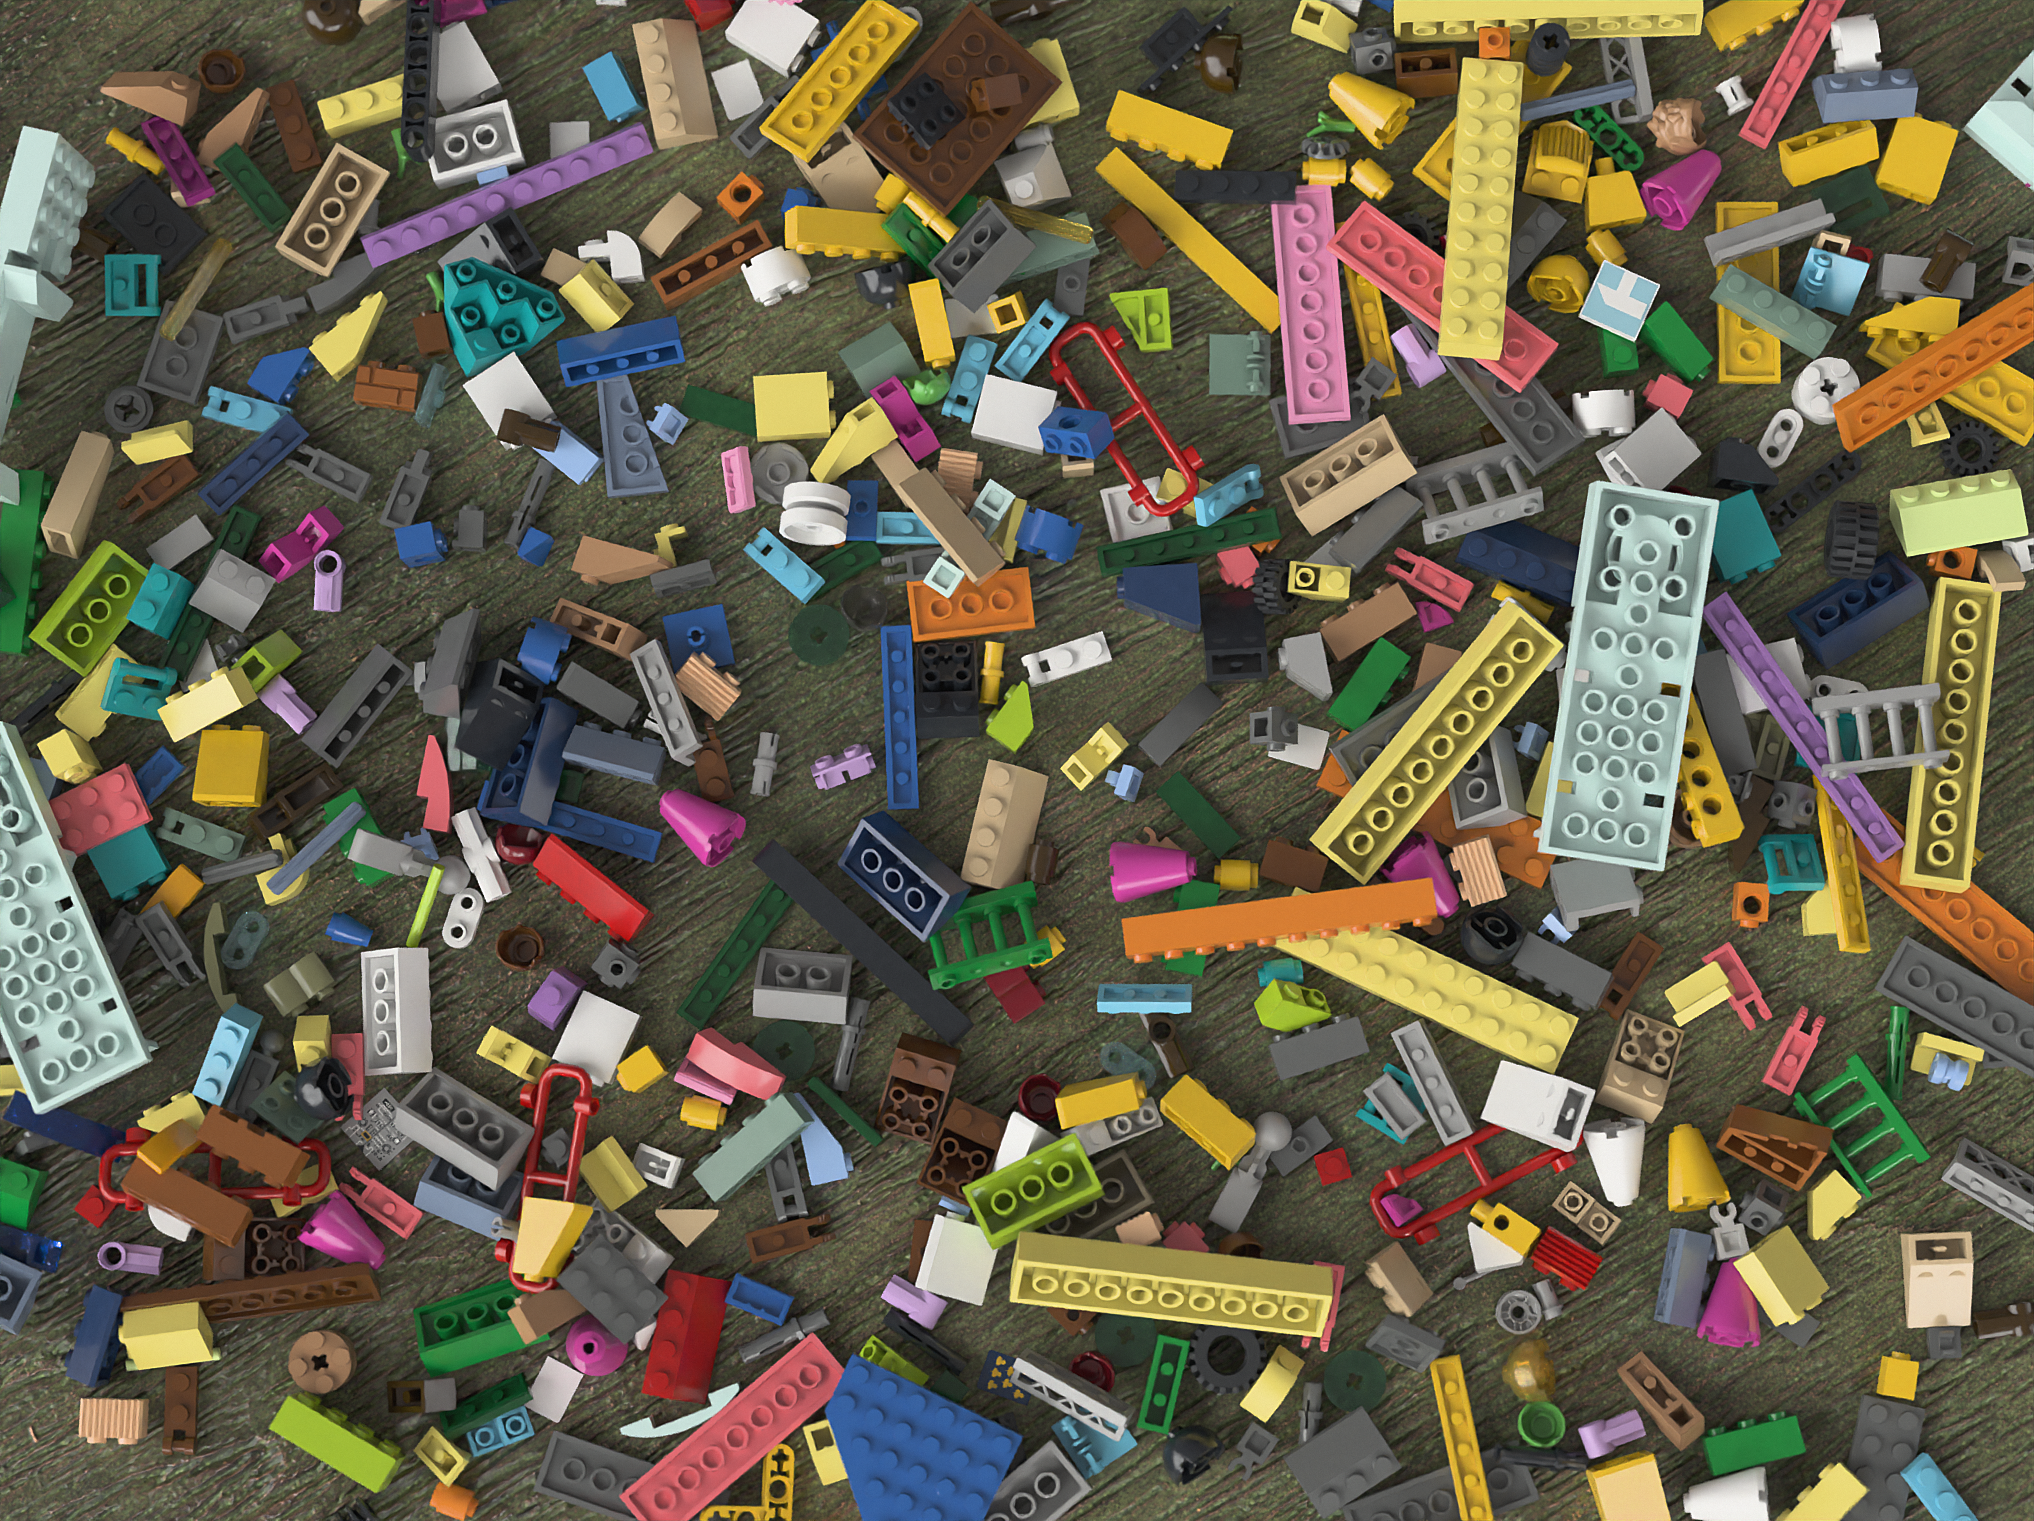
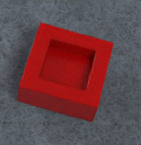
M1343 1147L1313 1156L1322 1186L1352 1177Z
M93 1184L74 1210L97 1228H101L119 1203L111 1202L104 1198L99 1187Z

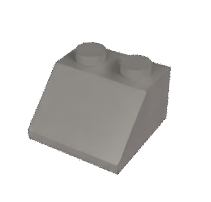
M218 549L188 603L243 633L263 604L276 579L230 553Z
M1321 632L1284 639L1281 647L1278 648V652H1276L1279 670H1285L1288 679L1320 700H1329L1333 691Z

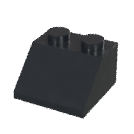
M1727 437L1725 441L1721 440L1711 451L1707 487L1738 492L1752 489L1754 494L1768 495L1778 486V477L1753 445L1744 444L1743 439Z

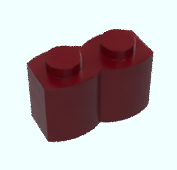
M1028 965L983 976L1013 1024H1016L1045 1005L1042 998L1047 996L1038 980L1032 983L1025 973L1030 970Z

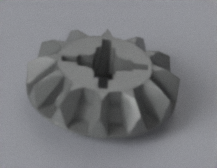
M1310 137L1302 141L1301 151L1307 153L1312 158L1337 159L1350 152V145L1347 140L1340 137Z
M127 385L115 389L108 396L105 402L104 413L107 422L113 429L120 433L131 434L146 429L149 421L153 419L154 405L149 395L143 389ZM134 402L133 407L140 412V415L131 414L126 420V413L118 408V406L129 407Z

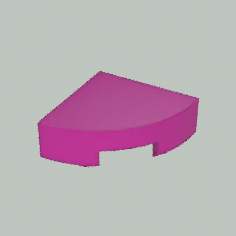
M1428 601L1415 603L1424 633L1454 623L1451 615L1439 605Z
M1392 1194L1380 1200L1397 1227L1423 1210L1415 1200H1409L1398 1194Z

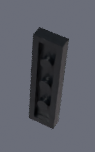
M1176 170L1174 200L1177 203L1296 205L1298 175L1297 172Z

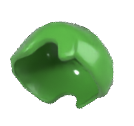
M943 368L939 375L930 369L916 376L908 377L902 381V384L914 403L929 405L938 402L946 395L951 387V379Z
M1546 1400L1529 1402L1518 1416V1431L1522 1439L1533 1447H1551L1557 1444L1565 1433V1417L1559 1407Z

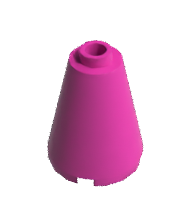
M1699 150L1647 179L1639 190L1647 212L1652 217L1657 214L1662 218L1663 221L1660 223L1662 226L1673 231L1682 230L1689 224L1722 170L1721 160L1713 151Z
M679 788L673 791L668 790L659 802L661 815L700 862L707 867L708 865L710 867L717 866L733 851L734 848L730 845L735 837L740 840L746 827V819L740 814Z
M1428 831L1421 832L1424 836L1423 838L1417 840L1415 836H1412L1395 848L1388 856L1390 862L1386 866L1382 864L1379 870L1393 883L1432 878L1437 916L1448 918L1459 909L1457 904L1460 901V897L1432 836Z
M1123 841L1113 842L1110 848L1109 865L1114 866V876H1110L1115 900L1119 903H1126L1189 883L1192 880V876L1197 875L1196 858L1191 857L1189 851Z
M336 1189L328 1196L331 1199L327 1205L321 1204L302 1228L301 1232L303 1233L298 1235L297 1238L302 1243L347 1264L352 1262L369 1263L371 1269L376 1271L386 1258L383 1254L385 1246L346 1197Z
M1729 1258V1262L1722 1263L1698 1326L1697 1335L1702 1339L1703 1335L1706 1334L1709 1336L1708 1342L1719 1345L1744 1347V1341H1752V1347H1757L1760 1345L1761 1340L1757 1298L1733 1264L1739 1258Z
M593 1314L586 1315L576 1321L571 1327L566 1340V1351L571 1363L582 1373L591 1376H603L615 1371L625 1360L629 1348L628 1342L626 1345L621 1342ZM589 1341L595 1345L594 1352L589 1349Z

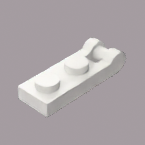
M1103 631L1041 652L1026 655L1021 660L1023 666L1028 668L1030 687H1036L1111 662L1112 658ZM1047 661L1051 671L1042 673L1039 663Z

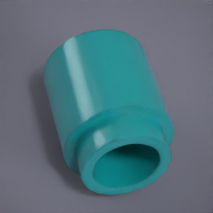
M1292 957L1263 961V968H1257L1260 987L1265 986L1267 988L1274 978L1295 984H1304L1300 959L1293 960Z

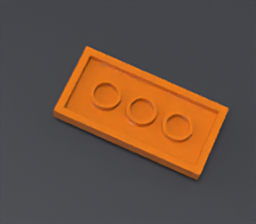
M1028 567L998 570L979 587L966 575L949 599L923 583L924 580L907 581L914 643L1035 629Z

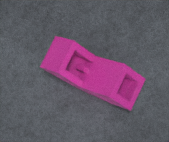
M895 375L869 391L873 399L884 411L897 433L898 439L915 463L941 447L932 429L918 412L906 388Z
M324 505L309 512L296 531L272 542L259 559V562L276 579V582L280 583L311 562L345 527Z

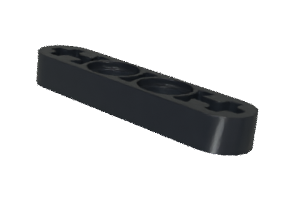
M1847 450L1839 452L1767 508L1763 515L1772 535L1786 530L1854 477L1862 466L1859 454L1855 451L1849 453ZM1841 457L1844 460L1850 458L1853 461L1851 465L1853 471L1847 468L1836 476L1833 471L1843 463ZM1818 475H1825L1830 479L1831 487L1829 490L1821 491L1815 486V478ZM1796 493L1803 494L1807 499L1806 508L1801 510L1794 508L1791 504L1792 495ZM1786 508L1789 513L1780 520L1781 527L1777 524L1771 526L1768 522L1771 519L1769 513L1776 516Z

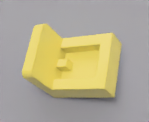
M670 524L660 528L661 532L655 534L658 548L654 549L653 552L654 555H658L673 563V568H676L678 566L671 541L685 538L688 534L684 526L679 527L678 524Z

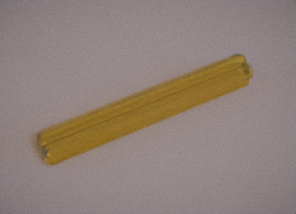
M981 196L978 200L977 211L988 199H991L1016 224L1083 244H1088L1092 240L1094 230L1091 227L987 196Z
M223 238L216 240L159 328L162 338L168 341H173L231 253L233 247L229 241Z

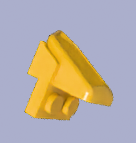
M1568 120L1544 123L1540 126L1539 130L1534 129L1521 191L1582 203L1593 152L1594 141L1590 140L1589 134Z

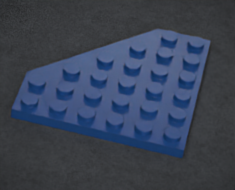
M852 1353L825 1409L863 1521H983L1023 1438V1435L855 1353Z

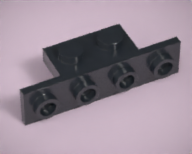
M1230 5L1205 27L1183 6L1140 45L1139 49L1158 70L1140 85L1137 92L1142 95L1146 90L1150 93L1155 91L1164 82L1161 78L1162 75L1169 69L1172 73L1177 71L1186 62L1183 56L1191 49L1195 53L1199 51L1208 40L1205 36L1213 29L1217 33L1231 21L1227 17L1233 10Z

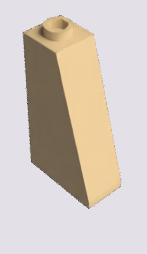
M81 430L41 523L49 551L78 560L114 456L111 439L100 432L88 433Z

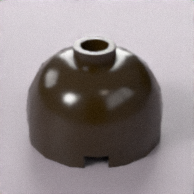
M304 0L302 6L303 24L310 37L319 44L335 45V47L343 46L352 41L361 30L360 3L358 0Z
M1241 33L1216 34L1204 43L1202 52H1196L1195 70H1200L1201 80L1212 91L1234 95L1236 94L1235 91H1238L1243 60H1240V52H1237V50L1243 51V37Z

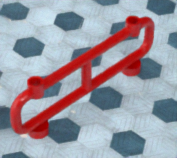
M1089 321L1072 325L1059 334L1049 347V359L1054 367L1049 373L1059 387L1065 384L1080 409L1096 411L1061 357L1062 348L1073 339L1085 333L1092 336L1135 402V404L1110 420L1113 433L1140 414H1143L1187 481L1186 491L1165 505L1158 504L1115 438L1106 449L1132 487L1127 493L1137 507L1143 504L1151 514L1158 517H1168L1175 514L1191 503L1198 494L1199 479L1196 471L1205 466L1204 461L1193 445L1181 451L1117 353V351L1126 346V343L1114 325L1104 331L1097 324Z
M564 1063L552 1064L541 1074L539 1084L527 1083L521 1090V1105L525 1108L534 1109L532 1127L535 1129V1133L528 1145L517 1222L522 1217L524 1198H533L535 1182L564 1187L562 1202L575 1203L589 1115L595 1116L600 1107L599 1099L592 1097L593 1082L591 1076L582 1067ZM557 1075L576 1078L580 1082V1094L574 1101L576 1118L566 1175L537 1170L551 1082ZM501 1238L497 1242L495 1257L499 1262L509 1263V1277L516 1289L526 1293L531 1291L532 1294H538L543 1290H556L560 1284L556 1281L557 1278L549 1277L545 1283L524 1280L521 1273L513 1272L517 1244L514 1240ZM570 1253V1255L568 1256V1258H567L565 1264L563 1265V1267H562V1269H561L559 1275H560V1274L572 1263V1261L575 1259V1258H574V1255H573L572 1253Z
M1490 1123L1405 1169H1402L1399 1164L1384 1172L1386 1179L1374 1186L1370 1194L1369 1203L1380 1227L1387 1235L1397 1239L1414 1236L1418 1245L1421 1246L1441 1235L1435 1223L1466 1208L1479 1199L1485 1198L1551 1163L1557 1174L1578 1163L1572 1151L1565 1152L1552 1147L1492 1179L1475 1148V1145L1506 1130L1504 1127ZM1585 1123L1579 1136L1576 1148H1578L1584 1140L1583 1129ZM1464 1152L1481 1185L1405 1226L1397 1227L1394 1225L1380 1202L1383 1195Z
M142 1127L127 1129L126 1143L113 1145L107 1149L102 1155L99 1165L98 1183L100 1192L104 1198L111 1202L125 1203V1209L128 1211L144 1210L145 1202L124 1191L113 1189L111 1185L112 1164L119 1156L137 1155V1150L151 1139L152 1131ZM282 1134V1140L300 1150L315 1151L319 1158L316 1182L311 1185L295 1183L293 1188L285 1185L281 1186L280 1189L274 1186L221 1188L222 1158L211 1152L213 1147L202 1142L190 1153H210L208 1181L222 1189L221 1193L229 1198L233 1195L239 1196L244 1200L283 1198V1205L296 1207L302 1204V1198L314 1197L322 1193L328 1186L331 1177V1154L329 1148L319 1139L307 1138V1136L297 1145Z

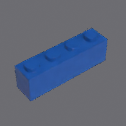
M676 315L556 341L559 364L566 387L686 362Z

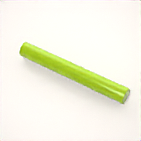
M434 864L406 941V946L409 948H418L445 871V867L441 864Z

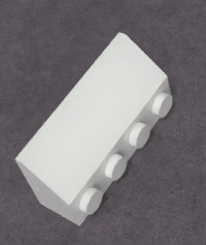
M391 948L361 952L365 1076L432 1072L433 1054L431 1051L432 1023L430 1020L431 992L429 989L430 962L428 959V948Z

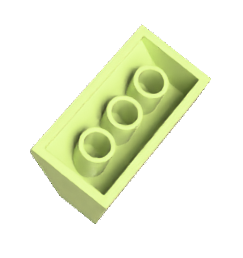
M2011 469L1890 490L1889 519L1907 557L2028 535L2021 489Z

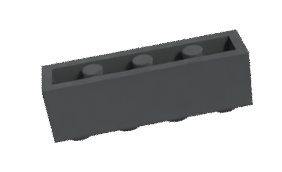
M377 643L301 741L334 767L338 768L414 671Z
M1724 648L1696 656L1691 690L1724 776L1728 773L1736 774L1757 768Z

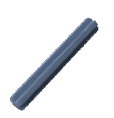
M1631 79L1522 103L1520 118L1522 121H1529L1630 98L1635 95V85Z
M352 802L267 881L266 885L274 894L280 895L365 816V809L358 802Z

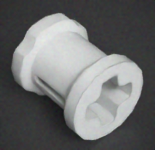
M1739 75L1726 80L1715 88L1717 93L1722 94L1729 107L1727 112L1730 116L1745 110L1754 103L1752 98L1747 97L1740 84L1742 79Z

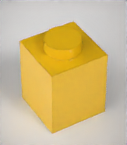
M1021 290L995 299L987 304L998 334L1025 324L1031 318Z
M1892 1351L1891 1357L1882 1356L1876 1393L1914 1400L1919 1362L1910 1361L1911 1354Z

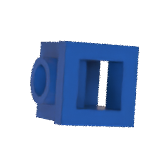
M797 187L796 190L788 188L781 208L783 220H785V212L797 205L819 207L821 199L813 196L814 193L808 189Z

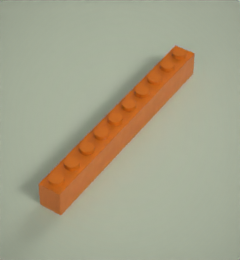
M1424 878L1122 919L1127 958L1134 959V963H1147L1153 961L1152 956L1165 955V959H1177L1184 957L1183 952L1196 951V955H1208L1215 953L1214 948L1227 947V951H1238L1245 949V944L1257 943L1258 947H1268L1276 945V940L1289 939V943H1299L1307 941V936L1318 934L1320 939L1338 937V932L1351 930V935L1369 933V928L1382 926L1383 931L1400 929L1401 923L1413 922L1415 927L1431 925L1432 919H1438L1433 879Z

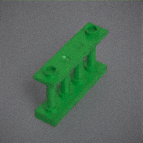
M1033 881L964 899L959 910L930 938L937 968L928 970L933 990L939 988L948 989L961 982L1028 964H1040L1046 961V959L1053 958L1049 938L1039 940L1030 910L1032 907L1039 906ZM1018 912L1027 943L1009 948L1001 916ZM989 920L997 952L979 956L971 924ZM959 928L967 960L949 964L941 933Z
M1855 1051L1846 1058L1849 1065L1845 1067V1072L1807 1097L1801 1089H1798L1794 1094L1797 1100L1793 1104L1803 1118L1808 1115L1814 1124L1835 1129L1834 1131L1870 1107L1876 1108L1879 1106L1885 1115L1882 1118V1123L1842 1148L1834 1135L1830 1143V1147L1851 1175L1848 1179L1850 1185L1859 1194L1863 1192L1868 1199L1873 1195V1190L1869 1186L1871 1182L1908 1158L1910 1160L1916 1158L1919 1164L1930 1158V1152L1858 1051ZM1852 1081L1855 1083L1861 1081L1867 1089L1863 1093L1864 1097L1824 1123L1814 1107ZM1897 1132L1904 1141L1900 1144L1901 1148L1861 1174L1850 1158L1888 1133L1894 1134Z

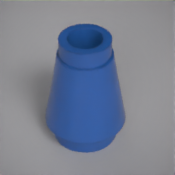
M334 912L325 935L332 937L331 940L367 947L374 930L369 929L344 912L342 914Z

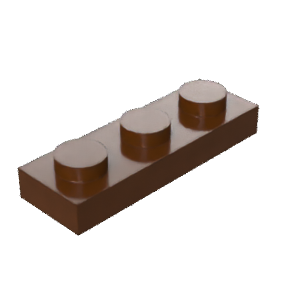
M291 79L266 88L265 91L270 93L268 100L294 174L298 175L323 166L324 163L295 81Z

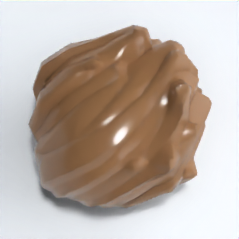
M1676 98V100H1663L1659 102V105L1652 112V120L1647 123L1648 128L1657 137V147L1664 148L1677 156L1689 155L1704 148L1707 138L1700 127V124L1705 122L1700 100L1696 98Z

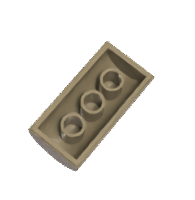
M1122 1149L1092 1167L1103 1188L1104 1196L1029 1233L1092 1240L1155 1204L1125 1150Z

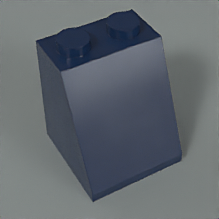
M1197 563L1123 568L1122 576H1117V599H1123L1125 608L1192 633L1200 631L1201 611Z

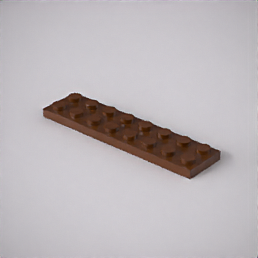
M352 1262L343 1267L322 1266L314 1271L301 1272L294 1270L286 1272L285 1275H259L254 1277V1279L242 1281L229 1279L221 1284L214 1285L201 1283L195 1284L191 1288H165L160 1292L149 1294L136 1292L124 1297L119 1309L123 1314L125 1311L198 1301L208 1323L215 1324L382 1300L381 1287L370 1264Z

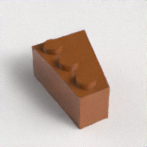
M214 1103L195 1135L196 1138L213 1147L212 1153L227 1161L230 1156L239 1161L237 1166L254 1175L256 1170L266 1175L263 1181L278 1189L281 1188L282 1184L293 1188L311 1156Z
M1737 1104L1723 1123L1715 1147L1799 1192L1827 1154L1835 1129Z

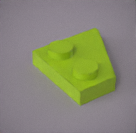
M1168 288L1110 293V299L1143 353L1173 350Z

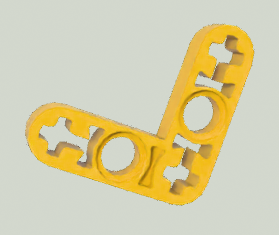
M779 1443L763 1457L761 1505H709L701 1512L699 1521H707L708 1517H713L714 1511H716L718 1516L730 1517V1521H737L738 1516L745 1511H749L753 1515V1521H769V1518H774L775 1507H769V1502L785 1503L784 1508L778 1507L777 1514L783 1518V1521H792L794 1452L786 1444ZM778 1449H780L781 1453L786 1454V1459L780 1461L779 1469L783 1472L786 1471V1476L770 1475L771 1470L777 1471V1462L772 1460V1455L777 1454ZM775 1480H781L785 1484V1492L779 1498H774L769 1490L770 1485Z

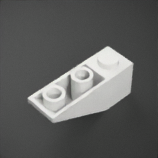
M1153 1097L1144 1099L1140 1109L1082 1124L1062 1132L1060 1135L1064 1138L1075 1132L1086 1156H1089L1164 1124Z

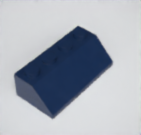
M1510 520L1466 533L1454 562L1494 579H1501L1509 585L1524 591L1528 590L1531 594L1568 608L1572 602L1580 547L1515 520Z
M1889 550L1876 558L1873 570L1867 580L1843 578L1788 612L1787 617L1810 653L1828 670L1931 605L1922 579Z
M553 697L541 698L537 714L503 771L493 768L480 815L526 827L547 825L552 812L551 808L556 790L560 784L563 765L566 761L562 758L563 751L576 725L578 710Z
M884 810L861 819L837 864L923 942L928 941L959 910L971 889L965 881Z

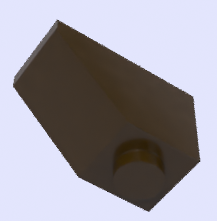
M455 1378L387 1381L388 1413H426L456 1409L457 1391L455 1388Z

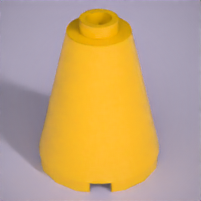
M1349 72L1335 75L1328 87L1330 89V98L1370 143L1380 150L1384 149L1382 143L1385 142L1390 145L1402 132L1410 118L1405 115L1408 107L1414 109L1415 106L1414 99L1409 95Z
M1692 1124L1675 1126L1673 1128L1674 1132L1668 1135L1669 1211L1674 1210L1675 1213L1692 1212L1707 1209V1205L1711 1204L1714 1200L1716 1201V1206L1728 1202L1731 1199L1730 1192L1699 1128H1692Z

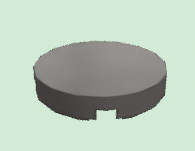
M785 443L762 447L753 455L750 462L753 490L762 500L771 504H783L784 489L789 484L809 481V468L804 456L795 447Z

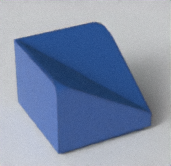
M530 527L517 553L522 560L542 567L552 548L554 539L550 535Z

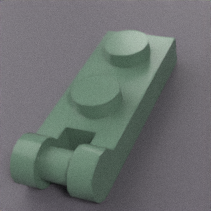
M168 807L165 808L163 816H165L161 828L158 827L155 836L226 862L240 859L248 838L247 836ZM177 821L185 824L181 835L173 833Z

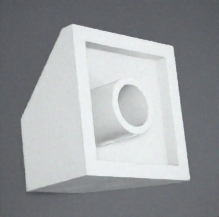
M1051 142L1048 146L1041 144L994 161L1015 218L1072 198Z

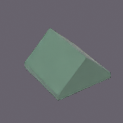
M890 321L838 352L866 400L872 397L869 392L870 390L894 375L902 383L908 377L921 373L906 342Z

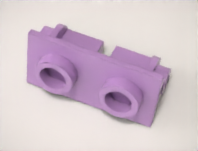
M851 745L844 749V753L834 757L826 755L817 759L810 768L813 777H816L814 779L818 789L825 788V790L845 783L842 772L848 770L851 780L871 773V769L876 768L872 756H870L871 753L868 745Z

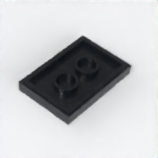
M144 171L101 213L142 255H161V264H158V271L165 278L209 236Z

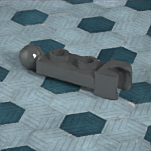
M268 1029L263 1032L260 1039V1044L263 1048L261 1053L255 1050L250 1051L231 1100L226 1110L256 1126L259 1121V1115L248 1107L274 1081L282 1061L273 1058V1054L280 1051L285 1042L284 1036L279 1030Z

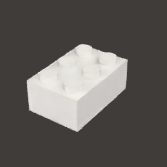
M507 99L436 118L435 150L433 156L428 161L433 180L439 190L477 180L476 173L504 165H506L508 171L527 166L512 109Z

